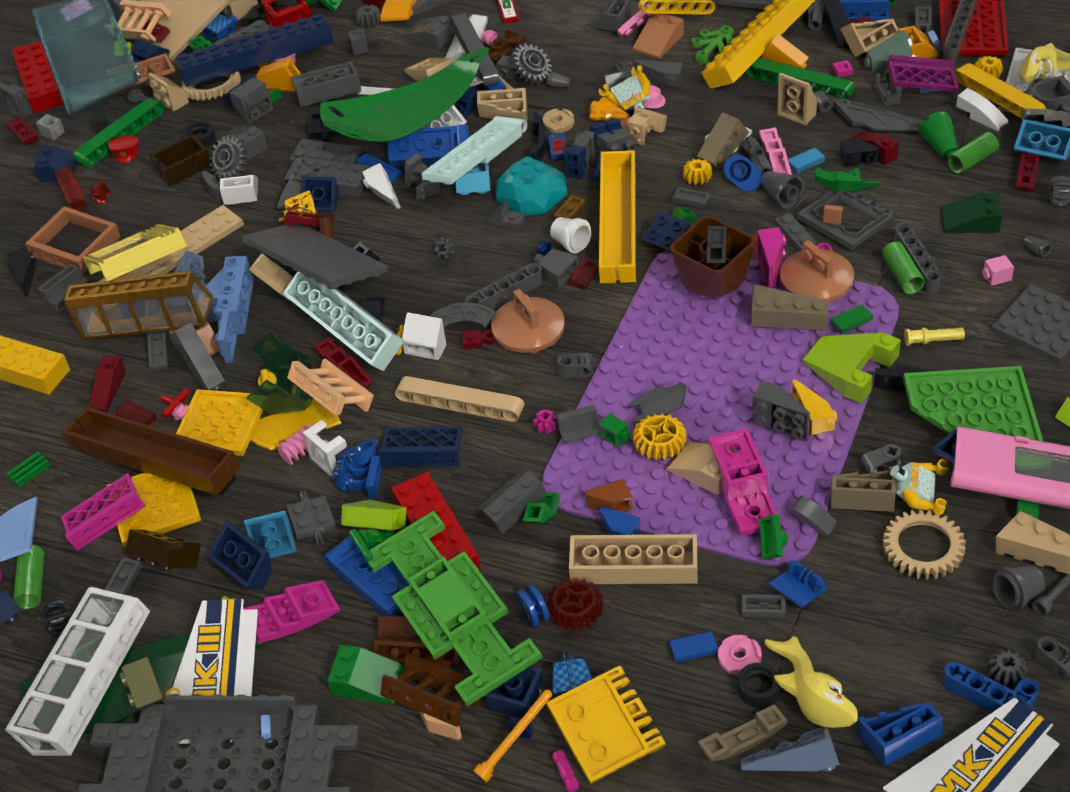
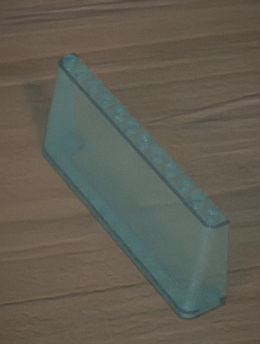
M66 0L31 9L68 115L76 113L139 82L138 78H141L139 70L107 0Z

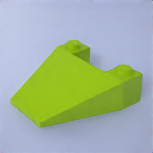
M883 332L822 336L804 357L803 363L843 396L862 404L871 392L873 377L861 371L869 359L891 367L899 356L901 340Z

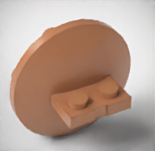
M809 240L803 243L802 251L789 256L780 268V283L786 292L829 301V303L846 295L854 282L853 267L845 257L830 250L819 249Z
M520 288L513 291L514 300L501 306L492 319L491 329L494 339L504 349L521 353L530 352L535 354L540 350L553 346L561 337L565 328L564 315L561 309L547 299L529 297Z

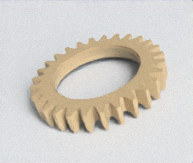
M239 71L223 75L229 78L227 82L207 90L194 89L196 84L185 86L184 81H182V88L186 91L187 98H191V100L196 98V101L200 99L204 101L206 98L210 100L212 97L216 99L217 96L222 97L223 94H227L228 91L239 85L241 77Z
M921 509L919 514L911 510L910 516L903 512L902 518L896 516L895 521L891 520L889 526H886L883 536L884 554L888 556V562L893 561L894 568L900 566L901 573L908 569L909 577L916 572L917 579L920 578L921 574H924L926 580L929 579V574H932L934 579H937L938 572L941 573L942 577H945L947 571L952 573L953 569L958 568L959 563L962 562L966 548V541L963 540L964 534L959 533V526L954 527L955 521L947 522L948 516L939 518L937 514L932 516L931 510L927 514H924ZM915 525L932 526L942 531L948 537L950 548L944 557L936 561H917L907 556L901 550L898 542L899 534L906 528Z

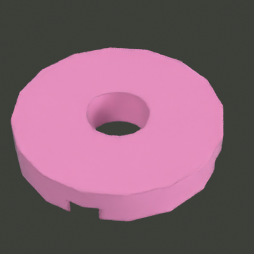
M745 635L730 636L718 648V662L720 666L729 674L736 676L739 675L746 665L761 663L762 660L759 644L754 639L751 640ZM736 652H743L745 656L737 658L734 654Z

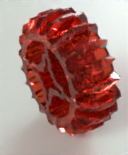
M576 577L574 581H570L569 578L566 583L560 581L559 587L553 586L552 591L548 594L546 606L551 621L555 622L557 627L563 626L565 631L571 628L574 632L576 628H580L583 631L584 626L591 628L592 623H597L598 617L602 616L604 602L602 593H600L598 587H594L593 582L587 583L585 578L579 581Z

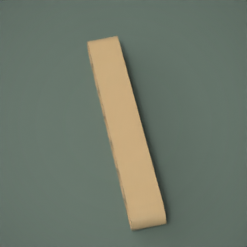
M409 376L401 379L395 391V396L404 402L509 422H516L524 407V401L516 396Z

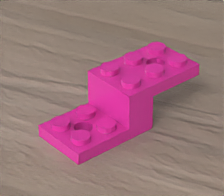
M748 428L709 437L708 443L721 471L720 489L740 536L760 532L759 519L777 514L767 492L768 473ZM735 448L739 450V452L732 453L730 449ZM754 510L759 514L754 516L749 514V512Z

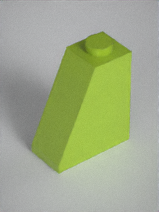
M370 499L342 505L341 525L383 530L405 528L406 507Z

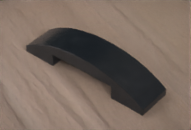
M533 112V133L539 136L538 143H532L531 157L534 160L541 161L546 151L545 126L539 114Z

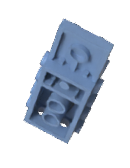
M247 256L225 257L224 267L205 286L214 296L207 322L218 321L219 332L215 335L216 344H219L220 355L223 356L225 363H233L237 335L245 334L254 284V277L249 270L250 265ZM203 290L197 295L196 299L206 295Z

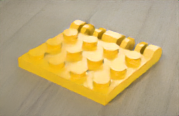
M621 666L546 703L589 784L650 753L656 752L666 745L662 736L656 737L659 734L656 728L641 734L639 729L653 721L650 716L634 722V720L647 713L640 698H635L626 704L623 703L635 697L637 693L634 689H631L621 695L618 694L617 690L627 686L630 682L627 677H624L626 674Z

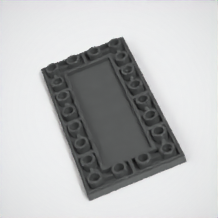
M294 223L291 226L282 225L242 236V242L249 245L250 248L270 256L273 260L282 262V265L289 266L294 271L303 273L305 277L313 278L317 283H322L329 289H337L341 285H351L355 281H365L366 278L378 277L380 274L388 271L387 265L298 223Z

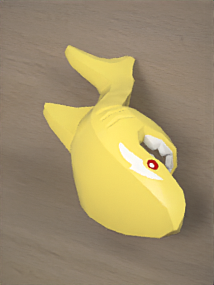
M1052 43L1037 47L1025 58L1021 67L1020 77L1027 83H1031L1034 79L1042 78L1047 80L1054 78L1057 71L1070 69V54L1056 49Z
M794 636L786 642L765 639V645L770 650L782 655L793 663L794 672L775 675L774 679L782 688L796 697L802 713L809 721L830 728L848 727L857 722V709L852 702L841 695V683L830 675L814 672L811 661L802 649L797 637ZM829 687H831V688H833V689L836 688L837 691L834 692V691L831 690Z

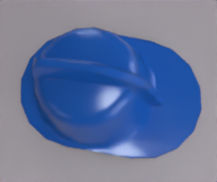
M734 155L727 159L724 164V172L731 182L744 191H752L759 187L762 174L755 164L742 155Z
M373 439L363 442L353 448L340 451L335 456L343 457L346 454L349 461L355 467L365 468L370 464L371 457L377 456L376 445L379 441Z

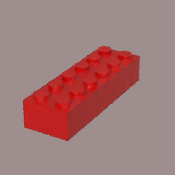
M33 42L29 45L12 49L33 113L64 105L42 42Z
M428 472L391 487L394 503L398 506L406 507V523L408 526L435 511L446 529L431 537L430 541L441 556L449 561L465 551L477 569L481 570L477 552Z

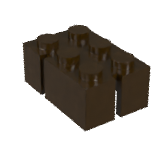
M193 134L150 155L154 171L169 186L197 173L196 170L201 171L207 168L212 163L209 159L208 149Z

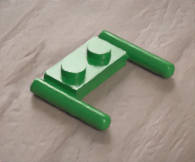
M355 529L349 531V536L367 561L373 559V555L368 548H374L396 534L392 530L359 529V532H357Z

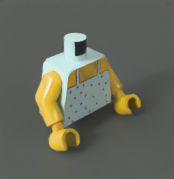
M638 65V71L634 67L631 70L633 76L612 87L611 91H609V86L604 84L603 88L606 91H602L599 88V94L606 96L621 109L635 110L637 107L644 109L643 103L649 100L651 83L646 75L642 73V66Z
M941 459L937 465L910 462L903 467L899 465L894 466L891 469L890 475L896 479V493L909 507L918 513L920 509L927 511L932 509L935 514L941 515L946 508L947 501L938 498L934 503L935 474L932 471H935L938 475L946 474L949 468L944 467L948 464V461Z

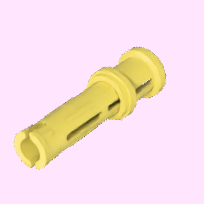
M963 327L928 330L927 328H921V330L905 329L904 338L906 346L915 343L926 345L932 341L964 340L965 331Z

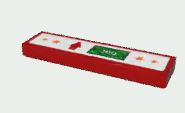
M497 0L504 24L519 21L513 0Z

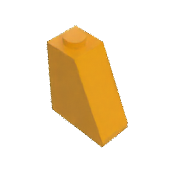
M779 34L770 42L762 56L763 59L803 69L806 68V61L809 58Z
M287 58L261 67L256 77L266 84L267 89L279 88L283 91L295 92L291 76L301 73L292 60Z

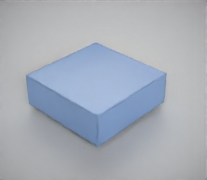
M931 30L928 32V35L937 51L940 52L942 45L936 33Z
M269 714L261 715V734L264 739L271 737V719Z

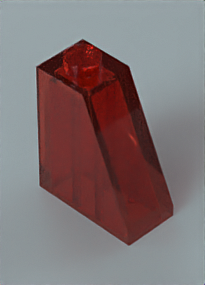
M71 166L54 171L68 207L76 211L86 207L85 198Z

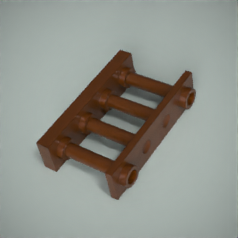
M409 653L405 657L403 674L397 679L386 674L382 676L380 695L458 727L460 725L462 707L465 703L454 686L468 677ZM409 679H413L420 683L415 687L406 682ZM430 686L439 691L434 695L425 690ZM449 694L459 699L451 702L444 698ZM484 696L472 704L479 707L484 701Z

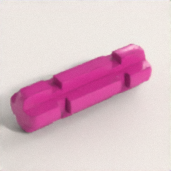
M555 751L552 754L553 760L557 765L567 791H577L579 783L576 777H574L575 774L569 761L566 759L564 751Z

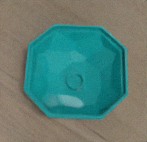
M525 157L515 162L495 182L496 203L501 205L507 200L510 211L525 213V216L545 214L568 195L566 176L542 161L534 160L531 157Z

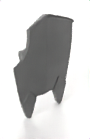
M679 382L666 388L657 386L638 399L633 400L627 405L628 408L641 406L643 412L632 421L633 424L639 423L640 419H646L647 415L650 417L654 413L656 415H661L662 413L667 415L682 408L687 385Z

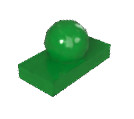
M772 514L759 519L762 559L769 561L783 556L782 548L787 545L789 538L787 533L780 528L779 515Z

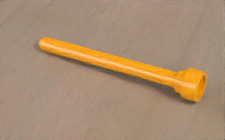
M545 690L490 758L474 768L473 771L485 782H488L493 776L491 774L494 771L492 768L551 698L552 692L550 690Z

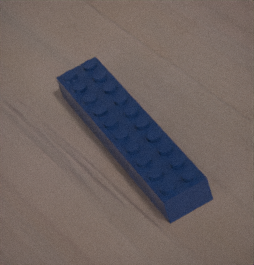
M315 14L310 18H301L296 22H288L280 27H271L263 32L257 31L253 35L241 36L233 41L227 40L223 44H214L206 49H197L189 54H181L179 57H176V61L185 86H190L334 42L330 24L323 14Z

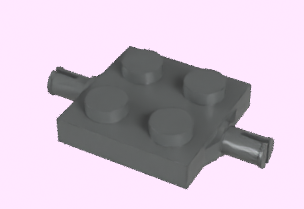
M301 491L299 493L301 502L286 505L297 540L305 537H314L317 546L323 545L322 534L336 530V524L326 496L309 499L307 492L303 491L302 494Z

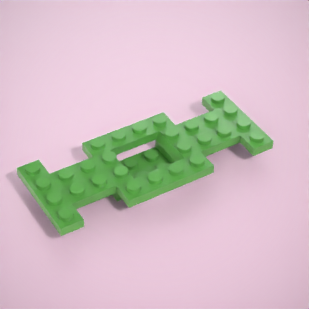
M432 511L370 549L373 559L367 561V563L375 573L393 562L409 586L392 596L394 602L434 659H437L452 648L455 649L472 673L471 676L454 686L466 706H469L543 657L530 638L512 650L508 647L492 625L493 622L509 613L507 607L465 551L449 561L441 556L430 541V538L446 528L435 511Z

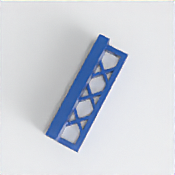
M840 0L846 16H852L847 17L848 20L855 21V18L863 17L862 15L871 17V22L889 19V0Z

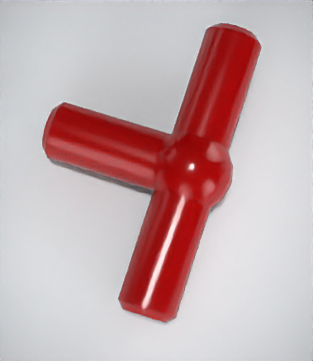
M184 388L176 398L163 394L161 401L169 404V406L162 412V416L168 418L174 409L190 394V390Z

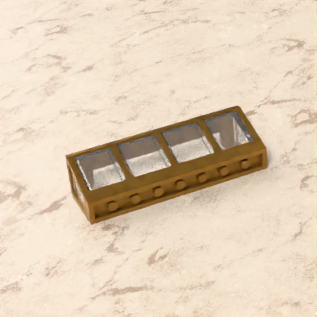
M192 271L71 285L67 290L64 302L81 338L85 340L176 330L190 322L193 327H203L206 325L214 296Z

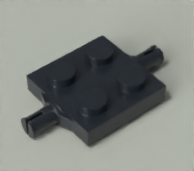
M331 110V111H333L337 116L341 117V112H340V111H338V110ZM320 111L309 113L310 138L322 137L323 142H325V139L328 142V136L340 135V133L323 124Z

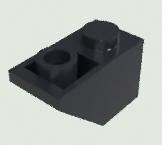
M859 139L840 141L839 154L844 167L877 163L879 148Z

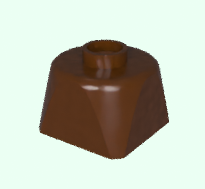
M703 216L673 242L670 248L683 285L695 294L706 297H718L734 292L744 282L754 249L755 239L753 236L713 216ZM708 226H727L726 263H707Z

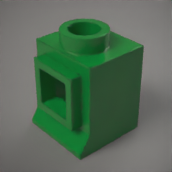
M612 412L599 423V427L605 429L600 433V437L617 448L630 438L628 424L614 417Z

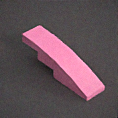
M776 128L759 130L762 147L765 149V156L773 171L792 175L785 148L782 146L781 138L778 137Z

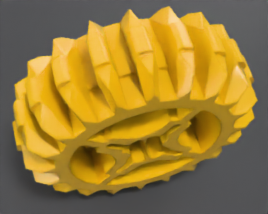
M654 413L652 417L647 415L646 419H640V422L636 423L633 431V444L637 452H640L642 456L647 455L648 460L652 457L656 461L658 458H662L664 461L666 457L672 459L674 454L679 455L686 442L684 425L682 422H679L677 417L672 418L671 414L664 416L663 413L661 415Z

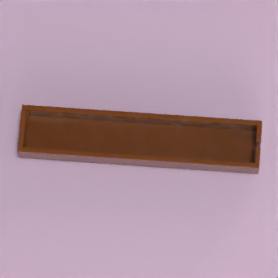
M86 407L76 417L84 435L76 421H73L62 432L72 449L214 495H218L240 469L236 456L231 450L90 407Z

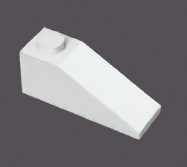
M381 163L363 171L365 177L363 182L366 188L370 187L374 194L397 209L401 208L387 172Z

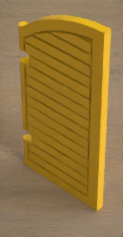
M312 399L259 419L250 441L257 446L271 451L277 449L279 443L284 442L287 438H291L294 433L297 434L298 430L303 429L305 425L312 427L322 420L327 424L326 429L341 424L338 415H334L318 401Z

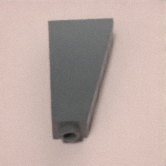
M190 322L175 330L170 339L203 389L217 391L222 388L221 384L225 380L192 323Z

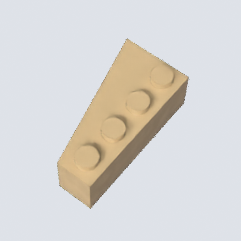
M1020 511L996 536V554L1004 556L1006 553L1013 555L1014 559L1020 561L1027 559L1034 561L1035 565L1041 567L1052 566L1055 567L1056 571L1070 574L1069 534Z

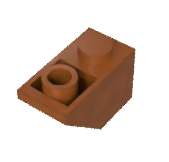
M623 479L585 492L586 505L590 509L600 511L601 506L620 512L633 509V497Z

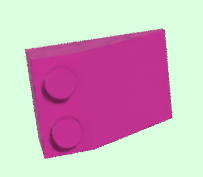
M779 227L758 230L757 258L766 287L773 289L775 288L780 268L785 258L783 245H786L785 234H781Z

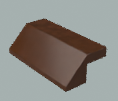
M378 616V638L374 640L375 654L398 663H405V657L410 653L438 665H460L461 658L454 648L434 659L405 616Z

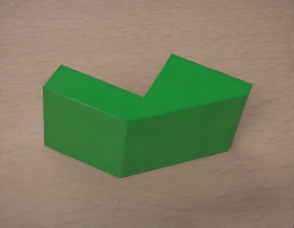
M547 492V495L540 502L527 503L523 522L544 523L556 515L561 496L557 492Z

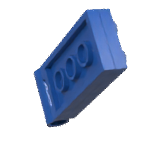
M460 124L457 126L422 128L404 137L388 141L389 164L392 167L405 166V161L416 153L422 156L423 164L436 163L469 138L468 126Z
M350 536L323 555L324 561L334 570V573L382 615H398L401 612L392 596L409 586V584L392 562L374 573Z

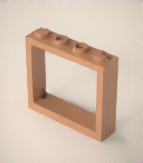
M63 207L25 245L28 252H32L36 259L62 268L73 264L79 268L80 273L83 275L88 268L82 257H88L89 254L114 244L121 236L117 224ZM68 222L101 232L79 256L46 245Z

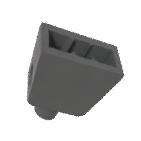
M556 249L550 250L545 256L537 254L534 258V263L541 265L543 279L558 289L579 270L578 256Z

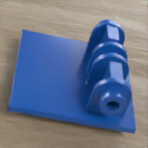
M791 560L787 565L790 569L768 584L801 608L828 590V587H826L827 583L823 577H820L812 570L809 571L808 567L804 568V565L797 560Z

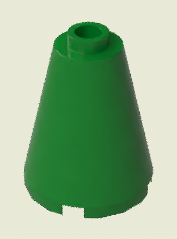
M936 112L929 115L927 121H921L918 126L920 135L943 159L947 160L951 153L958 150L950 115H947L946 112Z

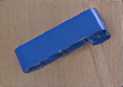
M957 662L948 663L943 676V686L948 691L990 713H993L1013 698H1016L1032 710L1036 704L1040 689L1036 681L1025 678L1012 691Z

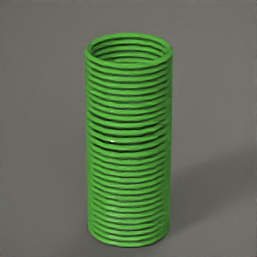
M985 132L951 153L947 159L950 169L957 174H961L999 149V142L996 136L990 132Z
M892 242L886 245L882 250V257L903 292L913 294L921 290L925 279L903 244Z
M32 545L31 551L17 556L13 600L18 607L25 609L34 608L41 602L45 554L42 548Z

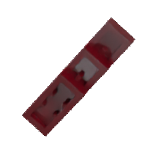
M330 337L314 346V350L322 359H327L364 388L373 384L372 379L352 356H348L341 346L337 347Z

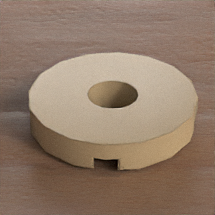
M552 109L543 115L542 120L545 130L552 133L566 132L574 125V115L567 109H563V111Z

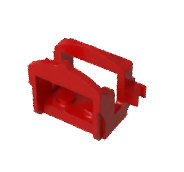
M261 0L264 11L268 15L266 20L270 28L280 27L288 22L293 23L301 18L312 17L310 15L312 11L305 0H296L299 5L281 8L277 11H274L269 3L277 0Z

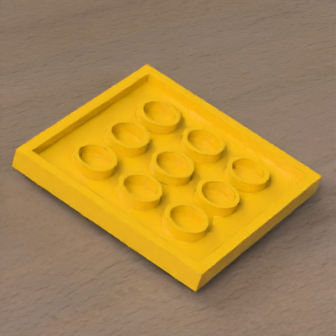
M197 389L176 434L231 450L236 456H244L268 401L267 395Z
M145 472L133 476L132 480L146 507L117 526L122 544L126 546L129 529H145L163 534L202 520L191 487ZM117 493L114 499H118L121 493Z

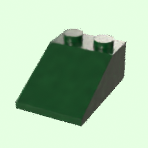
M978 193L942 206L944 232L999 233L1002 219L999 193Z

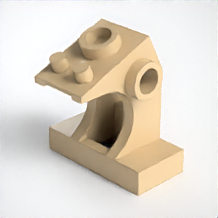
M640 107L635 108L634 115L627 120L628 131L634 135L633 142L644 145L646 133H649L651 130L664 132L667 115Z

